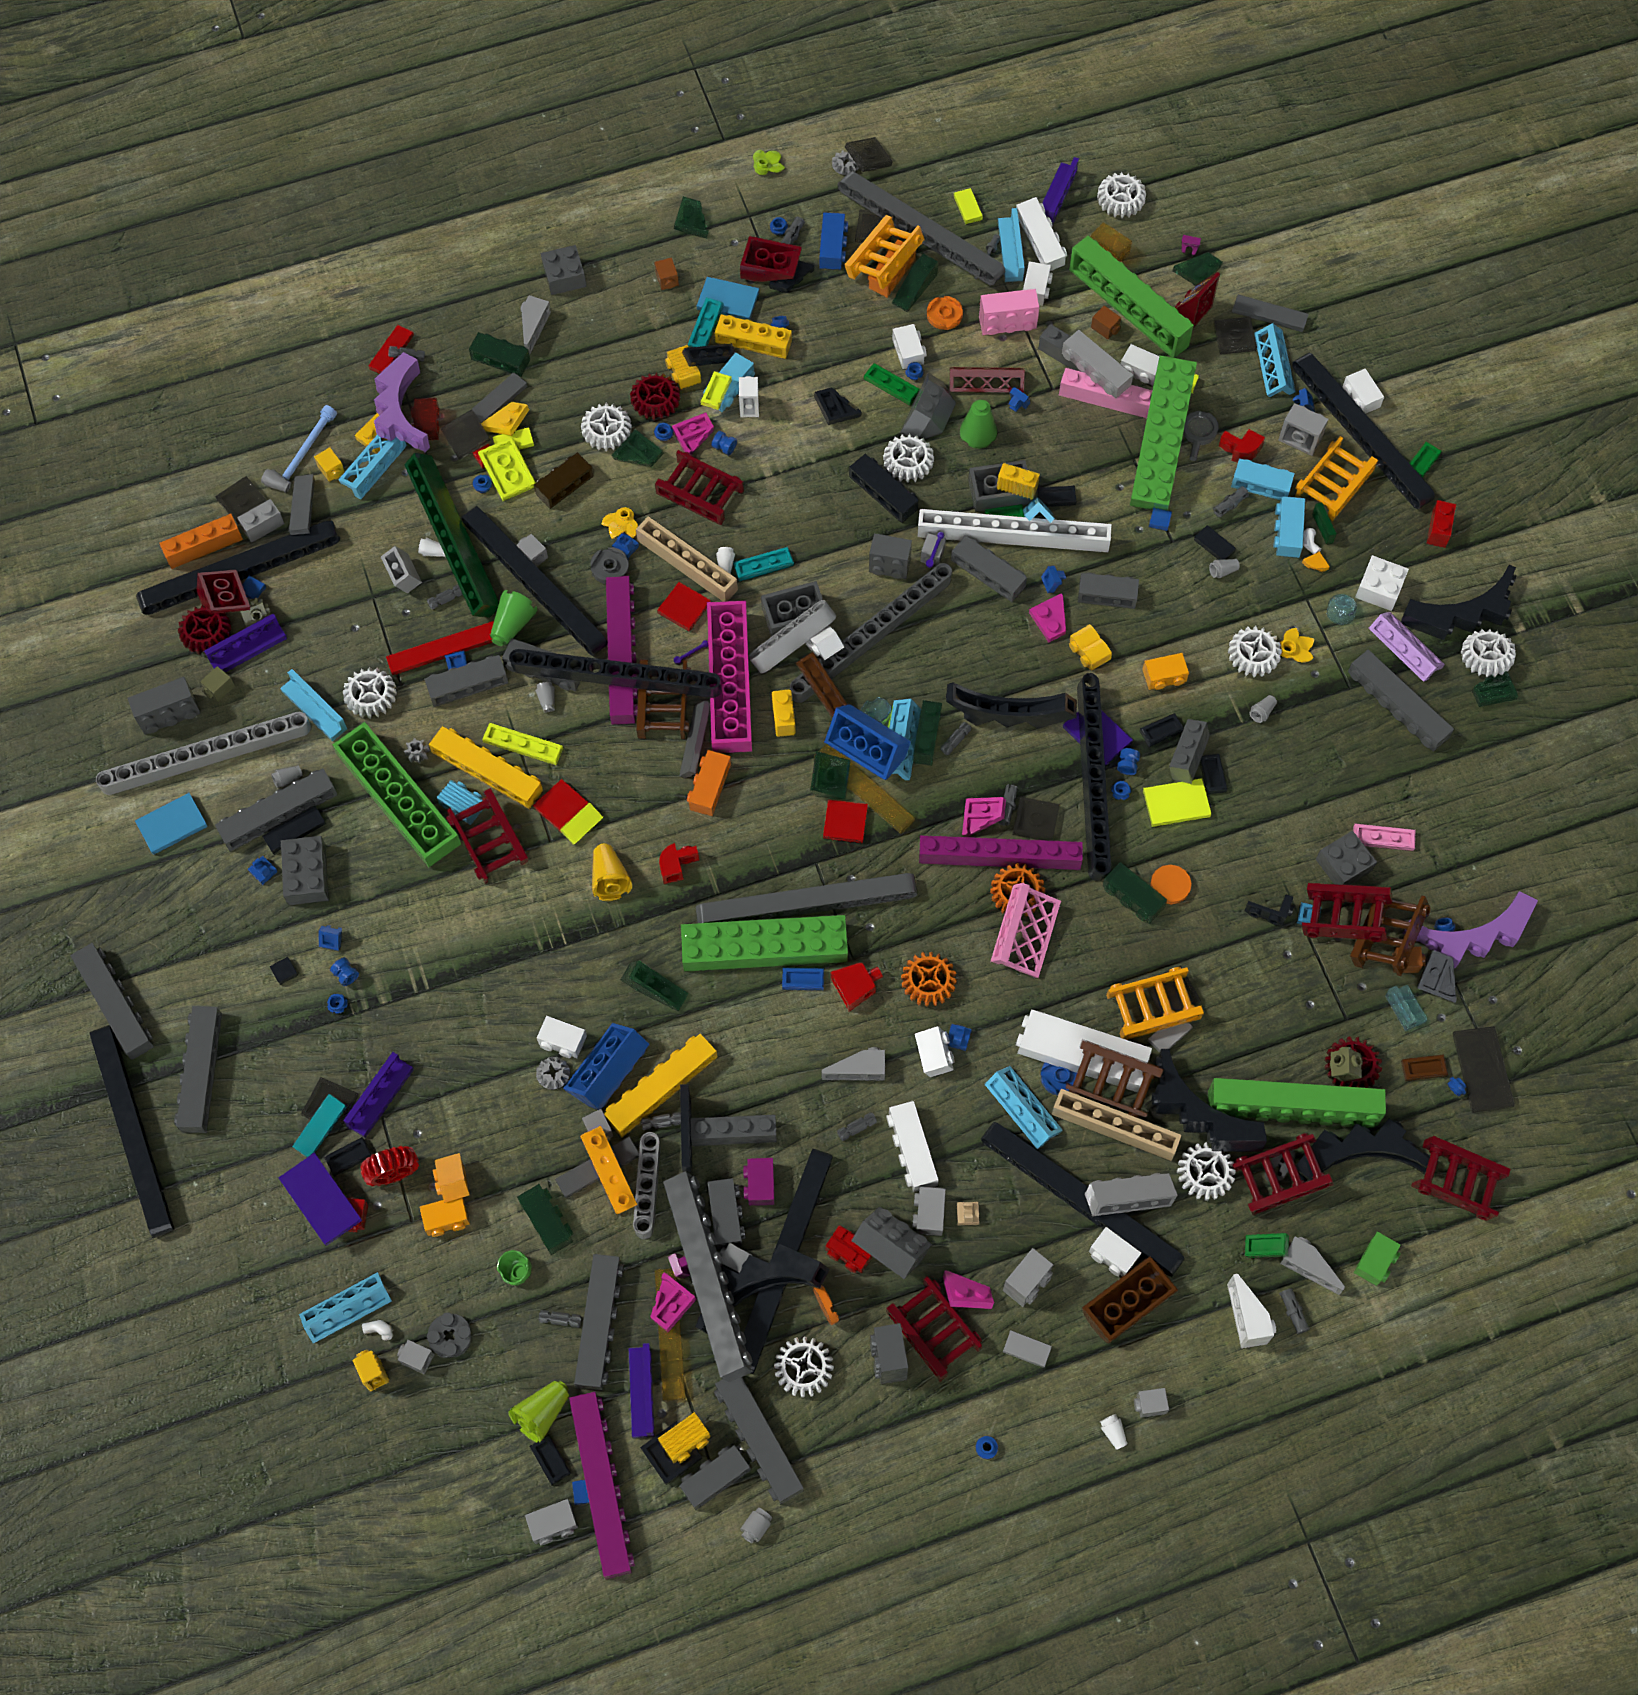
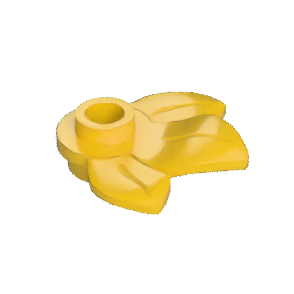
M620 508L616 513H610L602 520L601 524L609 527L611 539L617 538L624 532L631 538H635L637 535L636 529L638 524L634 520V513L630 508Z
M1297 628L1287 630L1283 641L1280 642L1281 656L1293 658L1301 663L1311 661L1313 655L1309 650L1314 643V639L1299 636Z

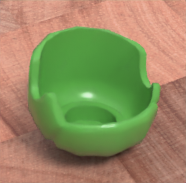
M510 1250L505 1252L498 1260L497 1271L500 1273L502 1280L507 1284L520 1285L531 1275V1262L522 1252Z

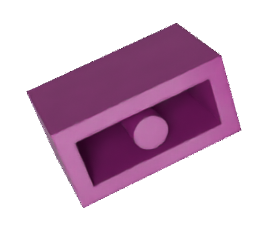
M773 1158L747 1159V1165L743 1166L744 1178H748V1186H744V1199H748L749 1206L775 1205Z

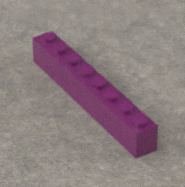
M629 576L606 577L608 660L637 663L636 652H633V646H636V636L632 634V629H635V617L631 616V612H635L634 600H631V595H634V583H630ZM609 685L611 725L635 723L638 704H634V698H638L637 688Z
M920 835L919 863L1007 867L1008 865L1015 867V864L1018 863L1019 868H1023L1026 864L1027 868L1080 870L1083 842Z
M596 1392L570 1397L603 1576L605 1579L630 1574L632 1573L631 1567L635 1566L633 1553H628L627 1544H630L628 1530L623 1529L622 1522L626 1521L624 1508H619L618 1499L622 1497L619 1485L615 1486L613 1477L617 1476L615 1463H610L609 1455L613 1454L611 1442L606 1441L605 1433L609 1431L606 1419L601 1417L600 1411L604 1410L602 1397H598Z

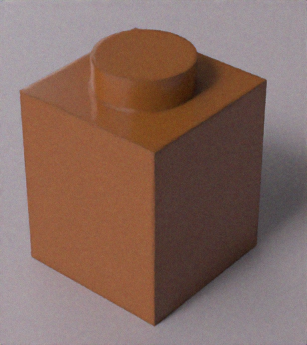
M672 257L654 262L655 273L661 290L679 286L678 274Z
M1103 306L1092 317L1091 328L1106 339H1109L1120 331L1121 317L1106 306Z
M1396 946L1392 956L1396 957L1400 947ZM1413 947L1406 970L1404 969L1403 973H1419L1421 968L1425 966V955L1422 954L1421 947Z

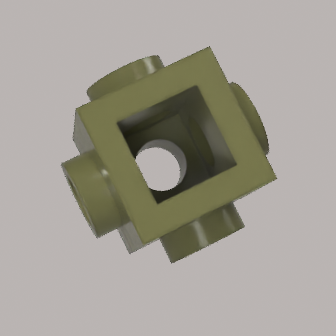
M257 598L248 600L250 610L241 611L246 627L271 614L268 603L264 604L262 599L258 600Z
M1341 1047L1338 1051L1331 1052V1077L1343 1082L1362 1078L1361 1053L1352 1050L1350 1047Z

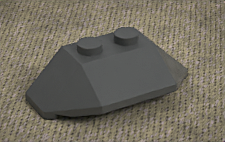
M930 373L926 375L900 431L902 435L908 437L910 433L913 438L918 435L920 440L943 433L956 402L942 380Z

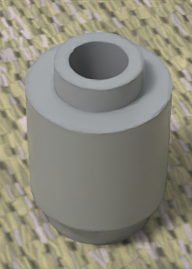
M758 1507L756 1511H752L740 1528L743 1532L741 1536L750 1543H753V1541L759 1542L771 1525L772 1517Z

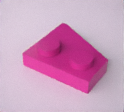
M705 412L673 425L672 429L683 451L692 455L714 431V426Z
M1062 593L1029 609V614L1048 642L1066 634Z
M1004 797L966 799L962 835L970 837L1003 820L1006 799Z
M944 1271L943 1280L951 1307L992 1309L994 1300L990 1287L950 1271Z
M664 1272L661 1277L660 1290L657 1291L656 1304L652 1309L651 1319L666 1332H669L697 1299Z

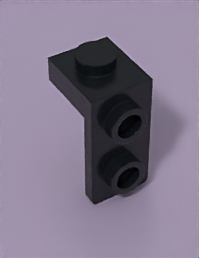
M1285 895L1279 911L1248 901L1244 912L1254 918L1266 919L1271 924L1283 925L1287 915L1291 917L1295 905L1291 904L1293 896Z

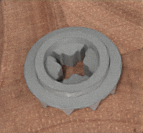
M842 150L841 153H836L835 157L832 158V167L837 173L847 175L849 172H856L859 169L860 158L857 156V153H852L850 150L848 152ZM846 159H848L849 162H847V164H845V166H844L843 161H845Z
M548 1057L541 1061L537 1067V1080L547 1089L561 1088L566 1084L570 1076L567 1063L559 1057ZM550 1066L555 1070H559V1072L555 1073V1080H553L550 1074L547 1075L550 1072Z

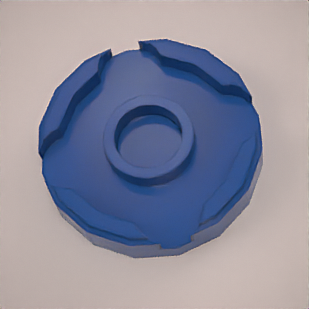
M1047 1062L1043 1064L1040 1074L1041 1082L1045 1089L1057 1096L1061 1089L1069 1091V1089L1065 1088L1066 1082L1073 1084L1077 1075L1076 1072L1051 1065Z

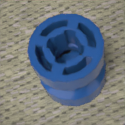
M721 430L716 433L712 441L714 449H721L728 456L732 454L737 445L736 438L726 436V433Z
M1131 748L1122 749L1120 754L1121 761L1118 762L1117 770L1126 775L1136 774L1138 768L1136 763L1140 759V752Z
M345 957L337 960L330 968L332 974L338 976L342 986L352 984L359 976V972L350 966L351 963Z

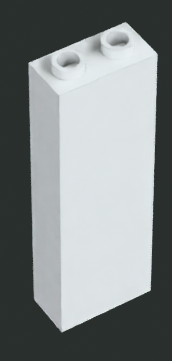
M1032 1009L1030 1015H1025L1021 1026L1025 1028L1024 1034H1019L1016 1046H1019L1017 1054L1047 1062L1057 1067L1060 1066L1076 1073L1084 1055L1082 1053L1083 1049L1079 1047L1082 1039L1148 1062L1152 1050L1150 1047ZM1095 1054L1091 1058L1085 1076L1098 1079L1104 1063L1102 1056ZM1116 1061L1114 1065L1112 1064L1106 1079L1107 1083L1118 1086L1124 1070L1122 1068L1123 1064ZM1135 1069L1131 1073L1126 1089L1138 1093L1144 1077L1142 1075L1143 1071Z

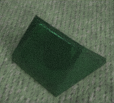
M819 751L815 752L810 788L815 797L846 798L851 760Z

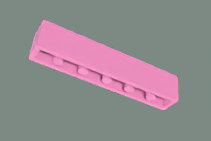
M1065 368L1059 390V396L1147 418L1152 390L1131 385L1119 397L1114 398L1112 395L1107 394L1098 383H1094L1086 373Z

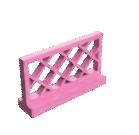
M1025 883L1013 885L991 962L1003 964L1034 978H1039L1061 901L1029 888L1030 886ZM1028 893L1033 895L1037 902L1029 907L1027 902ZM1047 901L1053 903L1052 911L1048 914L1043 906V903ZM1038 906L1043 917L1035 920L1031 909ZM1027 912L1031 923L1024 926L1021 917L1022 914ZM1044 919L1047 928L1045 932L1041 933L1037 923ZM1033 925L1037 936L1029 939L1025 929ZM1021 931L1026 942L1018 945L1015 937L1016 933ZM1039 939L1041 949L1035 952L1031 942ZM1025 945L1028 946L1031 953L1026 958L1023 957L1020 948ZM1013 951H1016L1020 960L1016 963L1008 961ZM1033 958L1036 964L1034 971L1028 969L1025 961Z

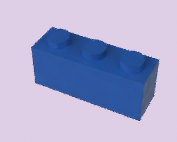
M823 213L819 256L820 268L841 269L842 262H845L846 251H843V247H847V236H844V232H848V221H845V214Z

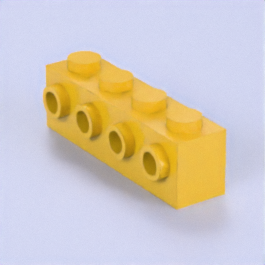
M721 314L715 330V342L718 344L732 343L733 347L786 359L792 343V331L786 328H778L765 323L761 324L748 319L744 320L731 315Z

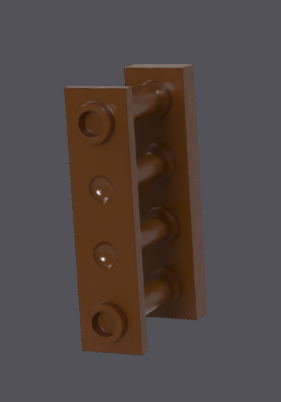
M640 660V664L649 665L648 660ZM683 660V669L691 670V667H688L687 660ZM639 689L636 728L638 739H646V732L650 730H680L681 739H685V732H689V720H686L687 695ZM652 694L682 695L681 704H651V702H648V696ZM651 712H681L680 722H650V720H647V714Z
M1421 896L1418 905L1392 900V904H1385L1381 926L1387 925L1407 930L1404 939L1387 936V941L1378 942L1400 947L1396 957L1370 952L1372 945L1376 942L1357 939L1350 955L1354 965L1363 968L1368 960L1387 963L1393 966L1397 976H1402L1404 969L1406 970L1408 967L1410 954L1424 920L1430 914L1431 907L1426 897ZM1374 903L1371 905L1363 926H1373ZM1395 908L1414 912L1411 922L1385 917L1387 909Z
M1082 1039L1079 1046L1080 1049H1083L1082 1053L1084 1054L1074 1083L1066 1082L1065 1088L1079 1096L1083 1094L1129 1111L1128 1115L1136 1118L1146 1117L1147 1112L1141 1109L1151 1080L1155 1076L1161 1077L1163 1068ZM1097 1054L1103 1057L1104 1063L1092 1092L1081 1088L1091 1058ZM1116 1061L1123 1064L1122 1068L1124 1070L1114 1098L1111 1099L1101 1095L1110 1068ZM1138 1069L1143 1071L1142 1075L1144 1077L1134 1105L1131 1106L1121 1101L1131 1073Z

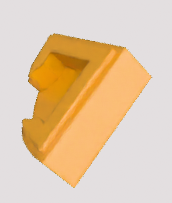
M1320 552L1302 561L1307 568L1319 570L1320 572L1327 571L1330 567Z

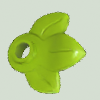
M763 150L755 151L753 154L755 172L765 175L768 171L777 173L784 170L785 167L779 163L781 154L777 151H768L767 153Z

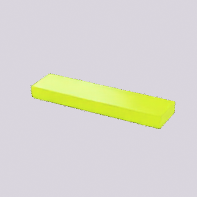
M489 723L482 739L483 743L553 765H557L564 749L562 745Z

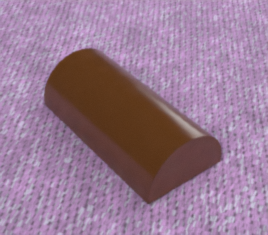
M1149 1256L1083 1306L1082 1311L1094 1331L1109 1344L1178 1292V1289L1151 1256Z

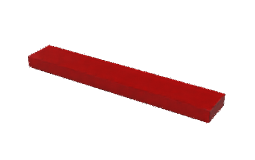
M494 621L386 656L392 676L445 659V655L461 651L466 652L493 643L490 634Z

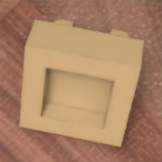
M957 1202V1225H979L978 1202Z

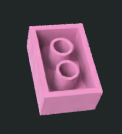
M1036 289L981 295L979 320L982 335L1037 329L1039 303Z

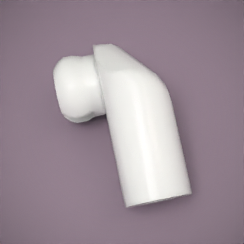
M1307 528L1303 532V546L1312 554L1321 551V548L1314 543L1316 531L1313 528Z
M383 1320L362 1324L364 1335L377 1332L384 1341L390 1340L393 1337L392 1326Z

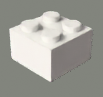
M1372 555L1355 598L1392 611L1409 569Z

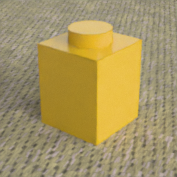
M330 447L314 456L317 467L329 482L338 479L345 473L341 461Z

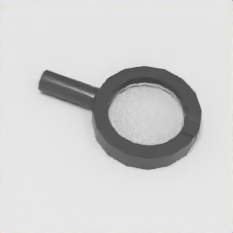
M1196 411L1186 417L1183 435L1189 442L1193 443L1190 460L1192 461L1197 460L1200 445L1211 443L1218 433V422L1210 413Z

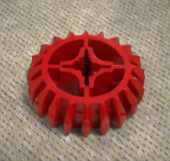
M409 1146L385 1149L384 1151L372 1154L371 1157L366 1158L361 1163V1175L367 1185H387L412 1175L419 1167V1160L416 1152Z

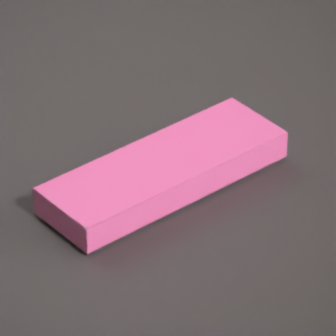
M1354 824L1353 826L1354 833L1364 846L1414 851L1415 830Z

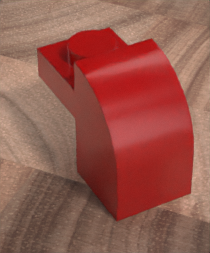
M1248 429L1242 439L1224 431L1219 447L1226 452L1232 453L1231 460L1238 463L1239 459L1251 461L1262 449L1265 437L1251 429Z
M675 843L662 851L659 865L663 884L683 880L680 865L699 861L697 846H684L680 850H676Z

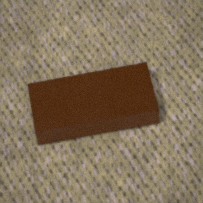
M1444 1054L1408 1058L1401 1061L1405 1081L1447 1077L1448 1075Z

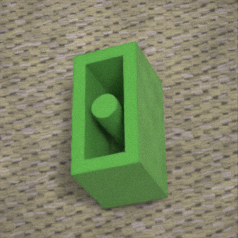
M1376 1232L1353 1273L1375 1286L1381 1281L1385 1283L1391 1272L1388 1270V1267L1391 1263L1395 1264L1401 1254L1398 1252L1400 1244Z

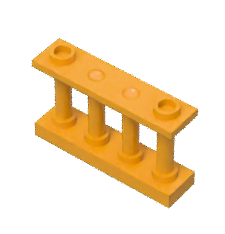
M885 215L844 264L848 277L855 280L862 272L877 277L880 289H884L923 243L924 236L921 227L917 226L912 233L895 228L892 217ZM892 235L906 239L901 246L887 241ZM882 247L895 251L891 258L877 254V252ZM871 260L885 264L880 271L866 266Z
M1341 436L1336 442L1332 441L1327 448L1328 452L1304 480L1301 479L1295 487L1297 490L1295 498H1299L1305 492L1327 506L1329 510L1328 516L1332 522L1372 474L1378 462L1373 456L1367 462H1363L1340 448L1343 441ZM1335 454L1339 455L1358 467V474L1354 473L1352 475L1330 461ZM1324 467H1327L1346 479L1349 485L1341 487L1320 474ZM1315 479L1336 492L1338 498L1336 501L1334 499L1330 500L1309 485Z
M1175 967L1170 969L1168 973L1122 985V983L1114 984L1108 989L1107 999L1116 997L1125 1023L1119 1033L1122 1039H1132L1202 1018L1204 1014L1202 1006L1195 1007L1191 1004L1183 978L1189 972L1188 967L1182 969L1181 967ZM1175 981L1184 1006L1183 1011L1175 1013L1172 1010L1163 983ZM1155 986L1164 1011L1163 1016L1158 1018L1152 1016L1143 989ZM1136 993L1145 1018L1143 1022L1135 1023L1132 1021L1124 994Z
M599 1126L582 1134L580 1137L615 1213L619 1214L636 1206V1200L602 1127Z

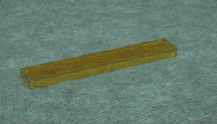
M826 744L814 755L815 760L862 801L868 804L870 808L900 834L915 821V818L836 749Z
M672 1268L655 1270L656 1295L657 1291L660 1290L661 1277L664 1272L677 1282V1277H675ZM679 1319L669 1332H666L658 1325L663 1402L685 1400Z

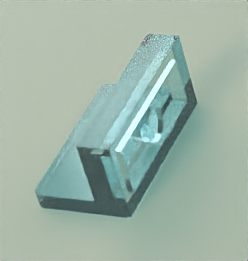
M1408 985L1399 989L1397 986H1394L1388 990L1385 997L1405 1031L1427 1021V1017Z

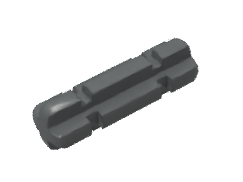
M390 346L388 350V356L393 358L400 356L404 352L418 361L423 362L425 359V351L423 350L415 351V349L403 347L397 349L396 346Z
M457 584L453 586V589L449 588L437 594V597L434 598L433 596L427 599V603L431 609L439 607L438 604L443 605L455 599V596L459 597L463 594Z
M963 722L959 729H956L947 739V742H944L940 750L945 755H949L953 748H956L965 738L964 736L971 731V726Z
M681 1113L653 1116L651 1119L650 1117L642 1118L643 1130H649L651 1127L662 1128L671 1126V1124L681 1125Z
M870 1112L864 1115V1118L861 1117L851 1122L846 1128H840L837 1131L838 1137L841 1141H844L850 1135L853 1136L863 1131L868 1125L876 1124L875 1115Z
M541 1310L538 1318L540 1323L548 1324L550 1322L554 1325H571V1327L577 1328L580 1327L582 1321L580 1315L572 1314L570 1316L569 1313L554 1311L550 1313L546 1310Z

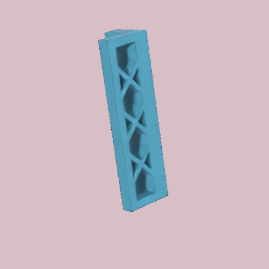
M1012 208L1010 218H998L1002 262L1005 267V282L1023 281L1025 268L1017 208Z
M1272 323L1254 333L1266 393L1269 397L1281 391L1291 395L1296 391L1283 330ZM1268 333V338L1266 342L1263 343L1261 340V336ZM1271 348L1272 352L1269 358H1265L1267 349ZM1271 363H1273L1275 368L1272 374H1269L1268 369ZM1274 379H1277L1279 386L1272 389L1271 385Z
M377 434L339 478V482L351 488L355 497L362 499L407 446L406 442L400 441L397 437L392 441H382V438ZM380 447V451L377 454L371 455L373 449ZM369 461L366 467L359 468L362 462ZM357 474V478L353 483L347 480L350 476Z
M1037 496L1023 509L1024 516L1029 521L1039 512L1050 523L1055 519L1052 511Z
M291 669L287 672L291 680L280 688L281 691L333 742L347 730L343 718Z
M912 699L894 700L889 726L891 730L911 741L905 759L892 773L898 774L905 781L910 780L922 712V709Z
M1011 1066L997 1071L986 1082L985 1086L1037 1149L1043 1147L1050 1138L1063 1131ZM1005 1074H1007L1012 1079V1081L1009 1080ZM1046 1124H1048L1053 1129V1131H1051Z
M377 1272L300 1313L299 1316L306 1333L312 1343H315L392 1302Z

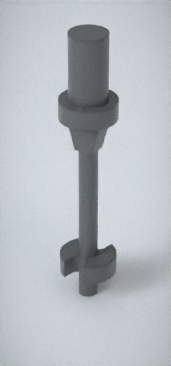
M995 234L991 242L986 246L989 256L997 250V244L1000 240L999 235Z

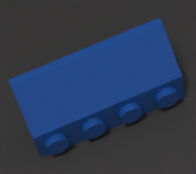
M849 704L836 708L824 743L882 779L887 780L905 759L911 741Z
M612 1023L563 1089L587 1106L597 1110L602 1109L607 1105L614 1091L620 1087L626 1075L632 1071L637 1060L644 1055L649 1043L634 1029Z

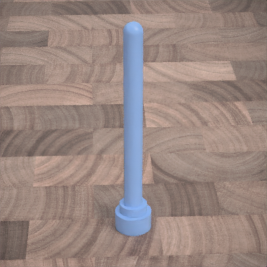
M325 405L320 411V420L282 475L285 479H290L326 423L333 421L336 417L337 412L332 407Z

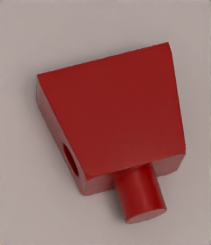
M857 963L831 972V981L848 1011L853 1010L875 994L876 986L874 982L883 978L878 967L867 971L863 963Z

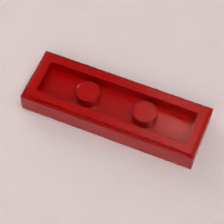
M397 325L368 365L369 369L380 374L396 359L388 356L389 347L396 346L397 349H400V347L406 348L414 336L413 331Z

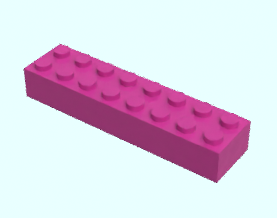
M746 601L707 602L709 673L717 674L720 677L722 686L721 694L718 697L710 698L712 751L717 753L752 752Z

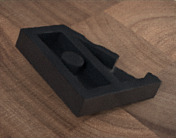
M798 261L794 278L770 281V289L788 293L793 289L794 285L799 284L806 274L814 271V265Z
M832 387L815 391L814 398L828 425L861 417V410L859 408L855 410L849 405L850 401L840 396Z
M1432 949L1417 988L1456 1003L1453 957Z

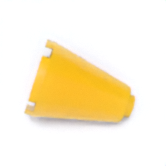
M602 843L593 850V896H598L599 900L602 901L618 900L622 898L621 894L625 892L628 894L631 891L632 880L613 847Z

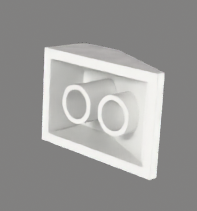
M1234 1274L1227 1286L1241 1348L1266 1345L1273 1338L1274 1333H1276L1275 1322L1270 1319L1268 1311L1239 1274Z

